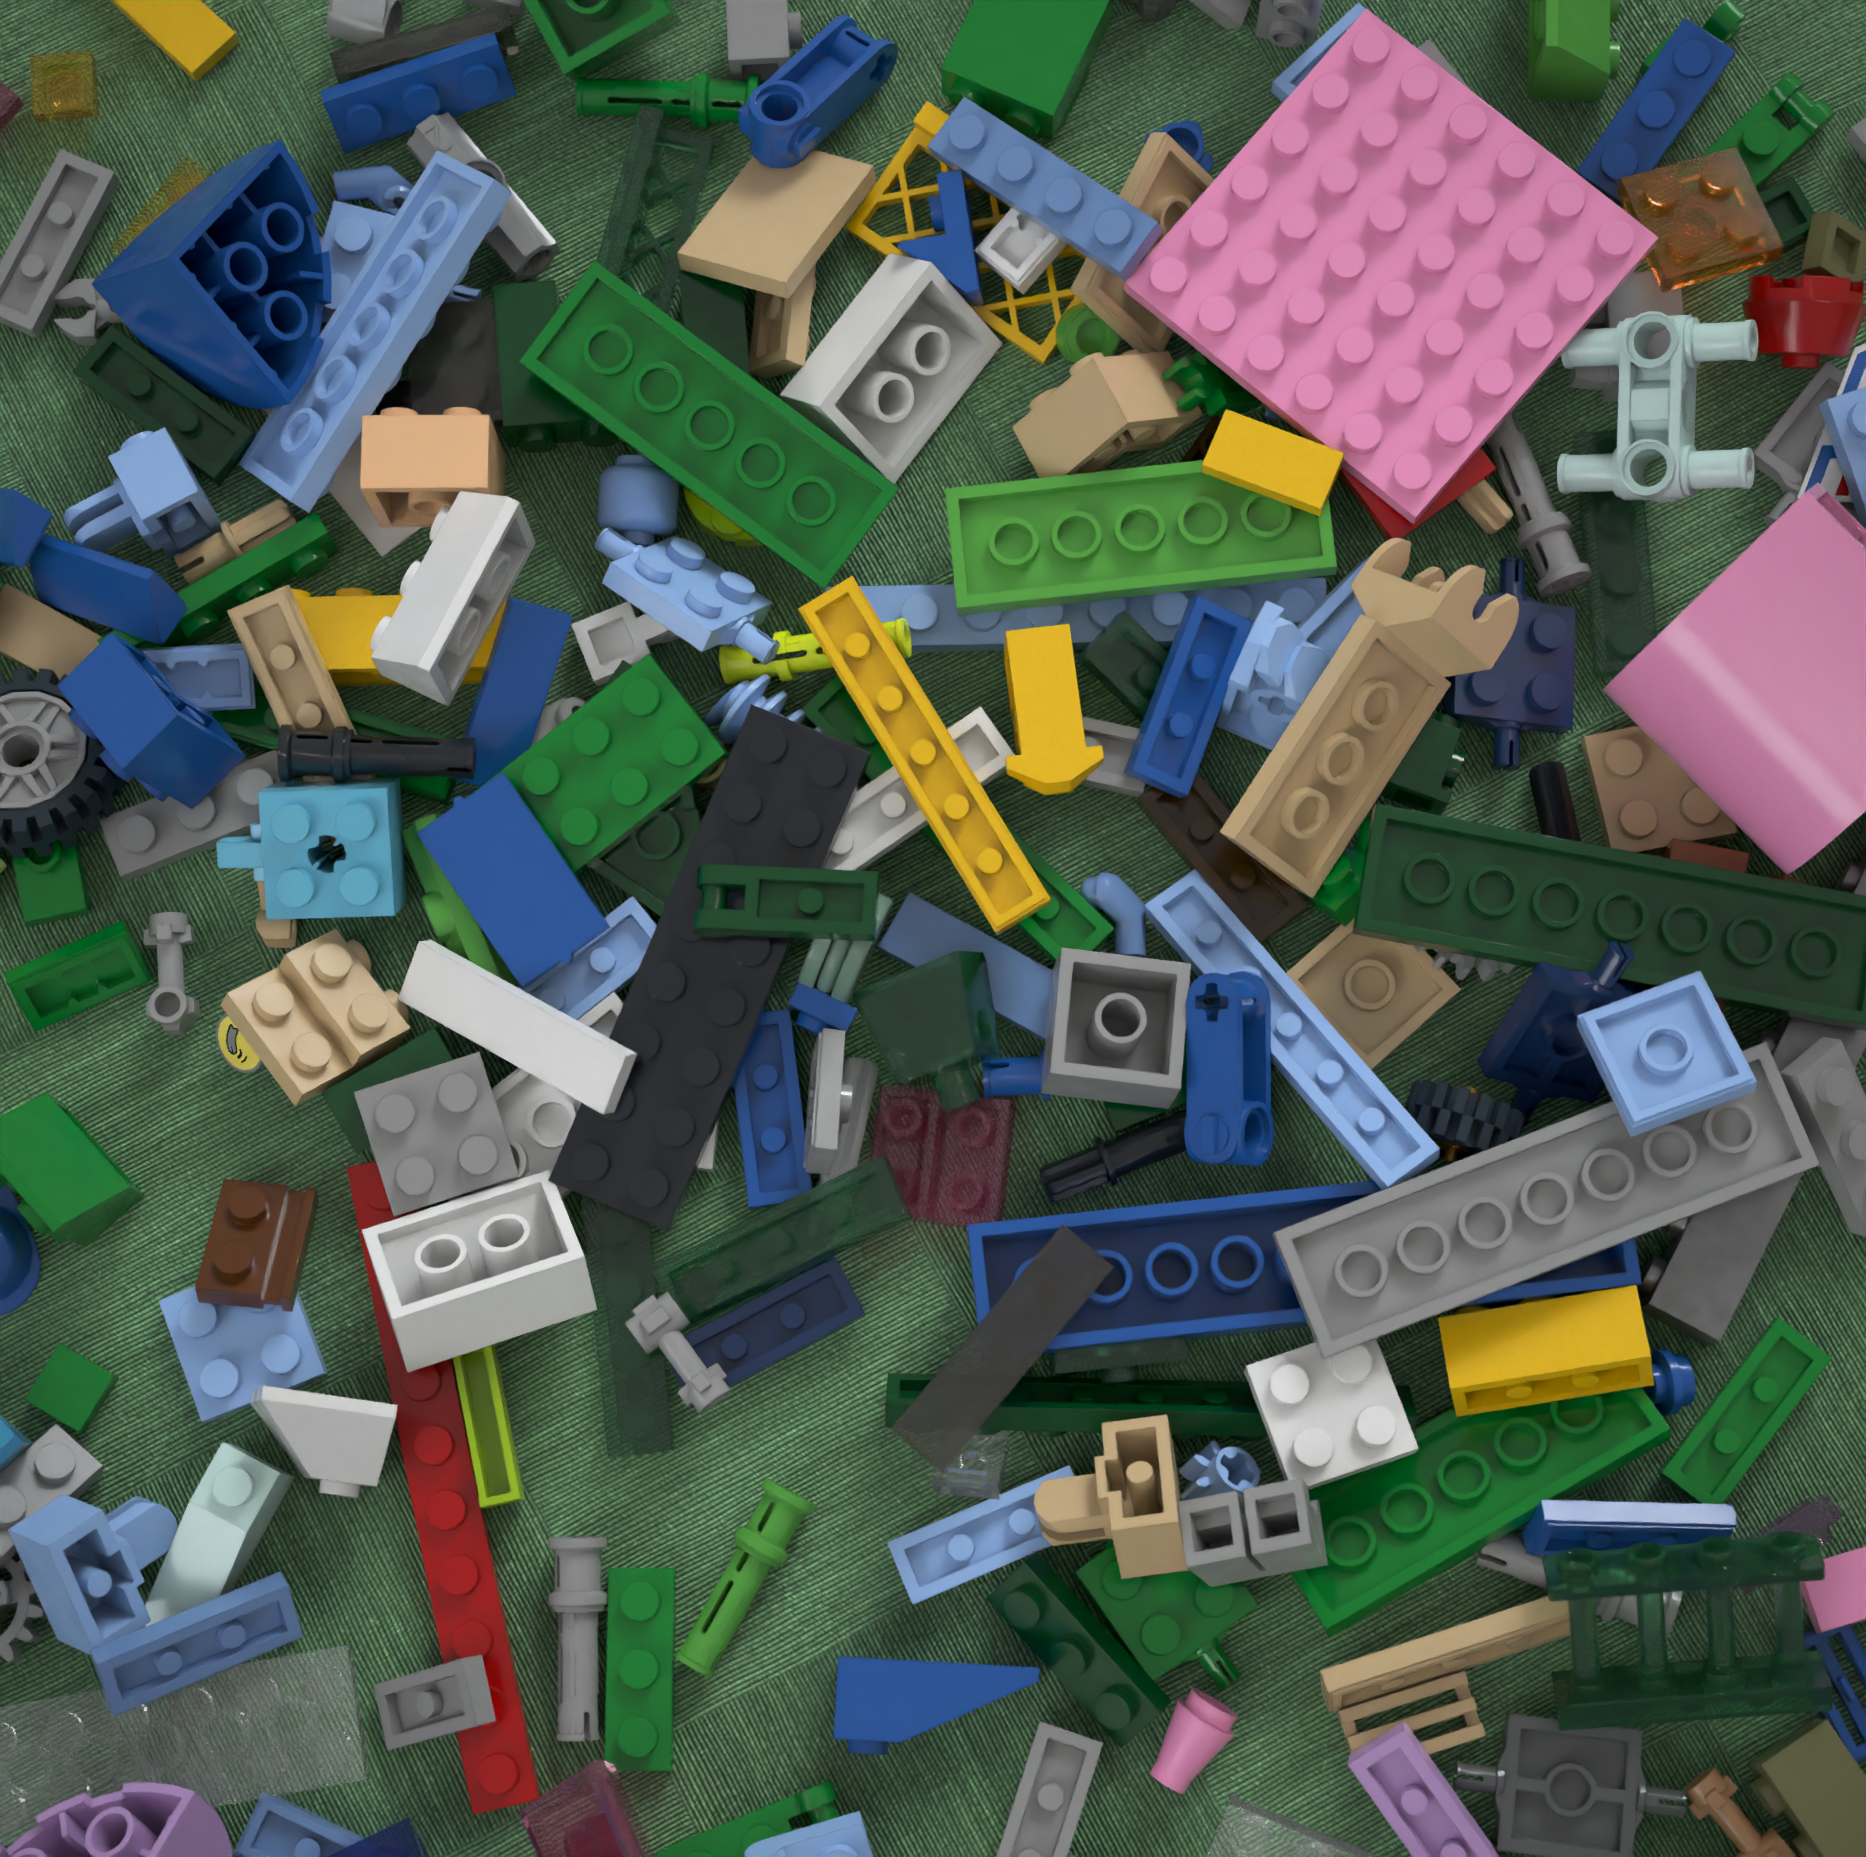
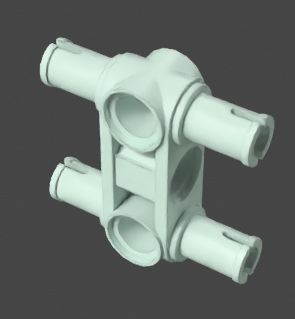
M1648 311L1640 313L1636 317L1625 318L1624 321L1618 323L1617 328L1583 329L1561 354L1564 368L1567 369L1589 366H1618L1617 448H1615L1613 454H1561L1557 464V482L1560 492L1570 494L1571 492L1614 491L1616 497H1621L1622 500H1650L1666 503L1675 499L1689 498L1690 495L1695 494L1697 489L1735 487L1750 489L1753 485L1755 473L1754 455L1751 448L1738 450H1696L1697 368L1703 361H1755L1758 352V329L1755 320L1700 323L1699 319L1692 317L1691 314L1667 316L1662 312ZM1668 330L1671 337L1668 350L1659 358L1649 359L1647 353L1648 342L1657 332ZM1663 455L1667 464L1666 474L1659 483L1647 487L1644 482V469L1650 460Z

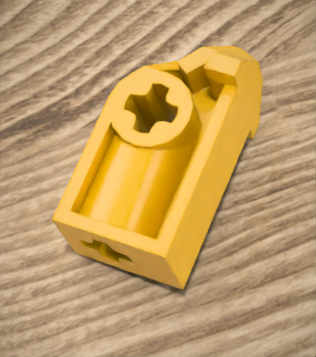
M1062 624L1005 631L1003 658L1016 755L1006 756L1007 775L1023 782L1024 786L1043 795L1071 793L1103 763L1104 755L1102 745L1086 747L1070 625Z

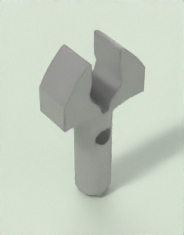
M95 278L75 279L61 289L54 297L60 308L87 306L91 309L80 319H54L62 333L82 346L95 345L100 339L101 331L110 323H124L91 284Z

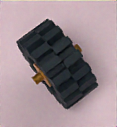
M1431 1080L1414 1081L1404 1107L1440 1148L1439 1154H1441L1440 1157H1443V1161L1450 1164L1456 1162V1160L1465 1159L1519 1138L1525 1116H1522L1519 1110L1511 1109L1510 1105L1502 1101H1493L1491 1096L1483 1093L1478 1095L1479 1090L1467 1086L1464 1088L1460 1086L1458 1089L1452 1087L1449 1083L1439 1081L1436 1084Z

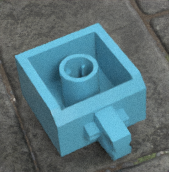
M400 778L347 780L346 783H335L334 780H315L269 784L258 792L260 822H252L250 824L251 836L224 837L216 842L218 868H253L254 881H264L267 920L395 916L407 904L404 840L401 832L403 831ZM330 836L336 838L333 845L337 846L342 843L346 852L337 861L330 858L331 852L326 854L322 848V843Z

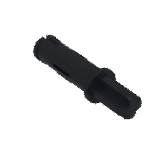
M1187 1109L1104 1142L1099 1137L1092 1139V1147L1042 1166L1039 1174L1046 1195L1052 1202H1058L1106 1182L1110 1187L1118 1185L1117 1178L1187 1151L1184 1138Z

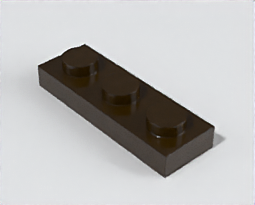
M1198 772L1188 796L1178 798L1152 786L1138 797L1136 803L1188 868L1191 871L1195 869L1261 945L1306 911L1308 905L1292 886L1220 833L1231 812Z

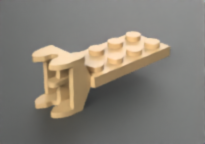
M1392 538L1379 546L1368 558L1351 584V588L1365 615L1360 614L1220 830V833L1294 889L1313 898L1450 687L1451 683L1444 677L1492 669L1508 644L1519 615V603L1515 596L1507 593L1490 602L1479 618L1475 620L1473 618V608L1483 593L1485 569L1475 565H1467L1453 573L1445 582L1443 570L1431 566L1416 574L1412 581L1409 582L1401 579V576L1409 565L1411 542L1402 538Z

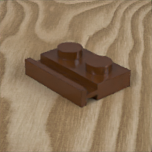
M224 1179L195 1287L198 1302L261 1309L264 1308V1304L280 1305L283 1311L292 1312L319 1204L316 1188L307 1187L306 1192L289 1191L288 1185Z

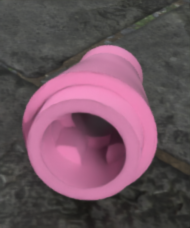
M1192 1688L1185 1700L1177 1699L1157 1761L1152 1767L1150 1774L1168 1788L1184 1794L1194 1778L1234 1737L1235 1733L1231 1727L1238 1717L1237 1714L1211 1695Z

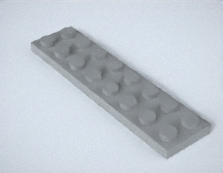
M1765 1042L1742 1051L1757 1080L1756 1090L1753 1093L1630 1137L1612 1101L1274 1232L1272 1237L1322 1360L1819 1166L1818 1159L1767 1043Z

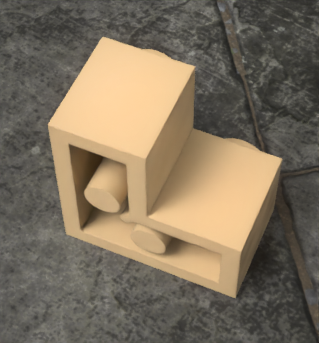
M1134 349L1118 356L1104 357L1101 352L1090 354L1070 368L1069 373L1071 377L1061 386L1049 389L1035 397L1029 404L1031 411L1012 428L1038 477L1045 478L1103 471L1124 452L1162 448L1203 414L1199 406L1191 411H1184L1179 409L1176 403L1187 394L1184 387L1175 380L1165 381L1162 373L1175 363L1169 351L1141 353L1139 349Z

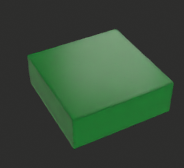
M59 1343L24 1400L75 1431L85 1434L119 1377L68 1346Z

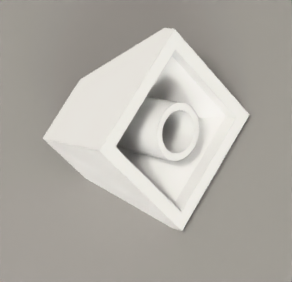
M261 1386L252 1390L250 1404L304 1478L321 1480L319 1493L358 1498L360 1486L376 1487L378 1485L398 1405L270 1386Z

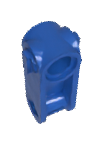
M846 14L835 18L767 81L755 88L746 104L738 110L739 129L741 133L750 138V149L753 156L761 164L781 169L796 166L804 161L812 150L887 81L897 61V46L888 39L877 41L858 29L857 21Z
M1238 971L1229 975L1217 972L1203 974L1193 981L1188 990L1186 1000L1187 1116L1185 1119L1184 1138L1189 1156L1197 1163L1259 1166L1266 1161L1273 1145L1274 1126L1271 1116V1000L1269 989L1264 980L1252 972ZM1215 997V1004H1204L1203 1000L1205 998ZM1253 998L1254 1002L1250 1005H1242V999Z

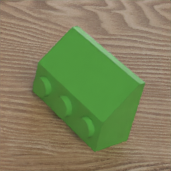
M1527 0V99L1600 101L1608 79H1616L1619 72L1620 43L1610 41V22H1617L1620 0Z

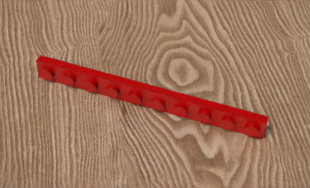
M376 1161L347 1167L392 1403L398 1405L396 1423L443 1664L462 1658L482 1655L490 1688L496 1722L457 1732L472 1812L474 1815L539 1800L542 1798L485 1512L479 1505V1494L453 1358L407 1372L362 1233L363 1229L422 1211L424 1207L394 1216Z

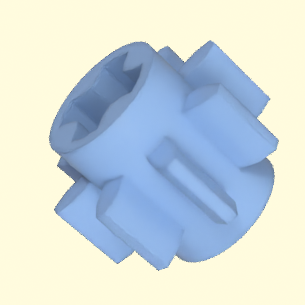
M1215 1440L1210 1441L1198 1454H1195L1180 1468L1179 1472L1184 1478L1189 1480L1181 1497L1183 1500H1190L1237 1491L1244 1498L1243 1489L1256 1487L1262 1471L1258 1468L1254 1459L1246 1451L1242 1450L1241 1447H1226L1221 1450Z

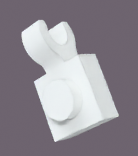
M628 601L571 624L593 681L597 686L609 681L622 660L633 666L648 653L652 655L649 648L650 645L666 643L681 638L647 614L637 617L632 604Z

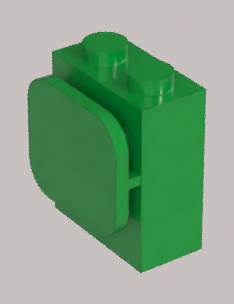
M974 0L941 67L942 95L947 96L948 100L956 107L966 97L1026 137L1034 138L1037 136L1053 141L1056 133L1065 125L1089 76L1090 63L1113 18L1114 0Z

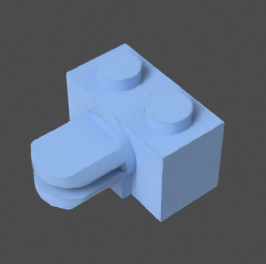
M165 427L156 432L144 431L128 438L121 445L120 451L108 456L118 475L117 478L113 479L114 485L71 506L63 515L68 531L76 534L74 541L77 545L103 552L140 532L142 538L153 552L162 548L170 559L177 553L188 550L222 530L220 526L221 521L193 469Z
M62 1494L8 1529L57 1640L91 1655V1649L135 1632L151 1621L137 1589L139 1585L145 1582L140 1571L168 1552L178 1526L176 1518L168 1508L141 1496L132 1497L105 1515L104 1511L100 1508Z

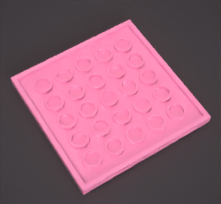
M1365 9L1133 271L1126 282H1124V291L1308 440L1345 453L1342 467L1414 525L1651 252L1659 237L1372 12Z

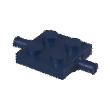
M1507 557L1499 560V593L1491 596L1482 594L1473 608L1474 620L1479 618L1490 602L1507 593L1515 596L1519 603L1516 627L1492 669L1446 677L1451 685L1446 691L1445 714L1458 721L1475 723L1488 731L1494 732V763L1492 767L1496 770L1503 768V771H1513L1520 768V734L1530 731L1564 734L1573 729L1576 607L1541 603L1525 596L1526 560L1522 558L1516 560V557Z
M1611 941L1595 969L1590 971H1575L1539 961L1478 1058V1064L1485 1077L1512 1083L1518 1088L1508 1105L1511 1106V1109L1519 1110L1522 1116H1525L1523 1127L1527 1126L1529 1119L1541 1100L1570 1097L1594 1103L1605 1087V1083L1576 1026L1577 1015L1646 990L1618 982L1629 963L1635 957L1634 952L1621 942L1617 944L1616 941Z

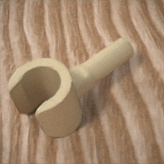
M257 881L261 911L257 913L256 928L263 942L270 948L295 947L298 937L297 919L267 920L264 881Z

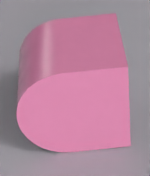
M1819 482L1807 490L1603 689L1786 875L1805 864L1866 811V529Z

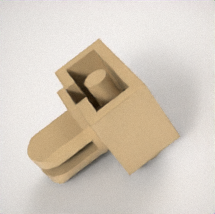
M1167 1414L1101 1423L1104 1456L1094 1457L1096 1473L1045 1480L1035 1492L1034 1507L1042 1536L1050 1545L1058 1546L1113 1539L1122 1579L1188 1570L1186 1568L1178 1502L1181 1501L1178 1468Z

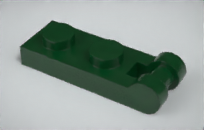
M720 864L701 865L697 868L696 888L702 891L701 909L694 911L692 932L700 936L714 938L740 935L876 942L878 871ZM745 891L744 910L727 909L728 893Z

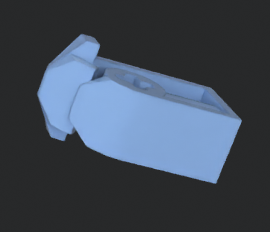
M1266 601L1227 684L1229 687L1216 726L1273 750L1330 660L1320 647L1302 640L1304 635L1293 622L1283 619L1285 608Z

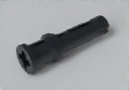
M282 724L279 730L278 774L280 782H291L294 776L333 777L335 783H346L347 780H353L354 775L475 779V738L373 737L355 735L354 730L348 729L347 726H336L333 732L295 731L292 724Z

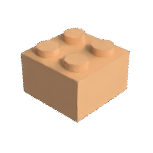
M393 407L383 409L380 415H362L360 489L380 527H432L439 511L444 506L451 508L460 491L505 496L506 456L489 414L481 415L480 411L468 407H452L444 410L443 415H418L412 409Z

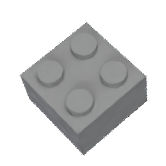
M1062 947L1052 969L1040 1093L1169 1109L1181 1090L1186 1032V1000L1190 983L1191 963Z

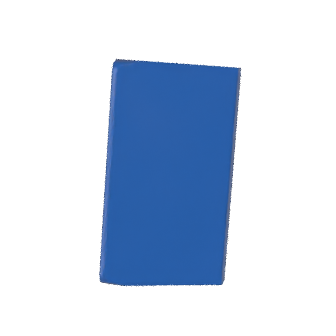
M0 488V565L23 568L26 567L52 519V512L20 492Z

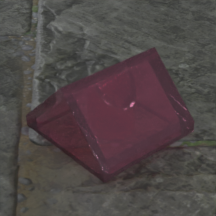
M603 1759L591 1762L519 1811V1815L538 1857H655L615 1766Z

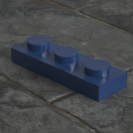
M834 1256L684 1337L707 1368L716 1363L720 1365L728 1376L724 1381L729 1388H732L860 1320L866 1315ZM667 1359L681 1388L686 1385L685 1382L682 1380L680 1375L677 1373V1371L674 1369L672 1364Z

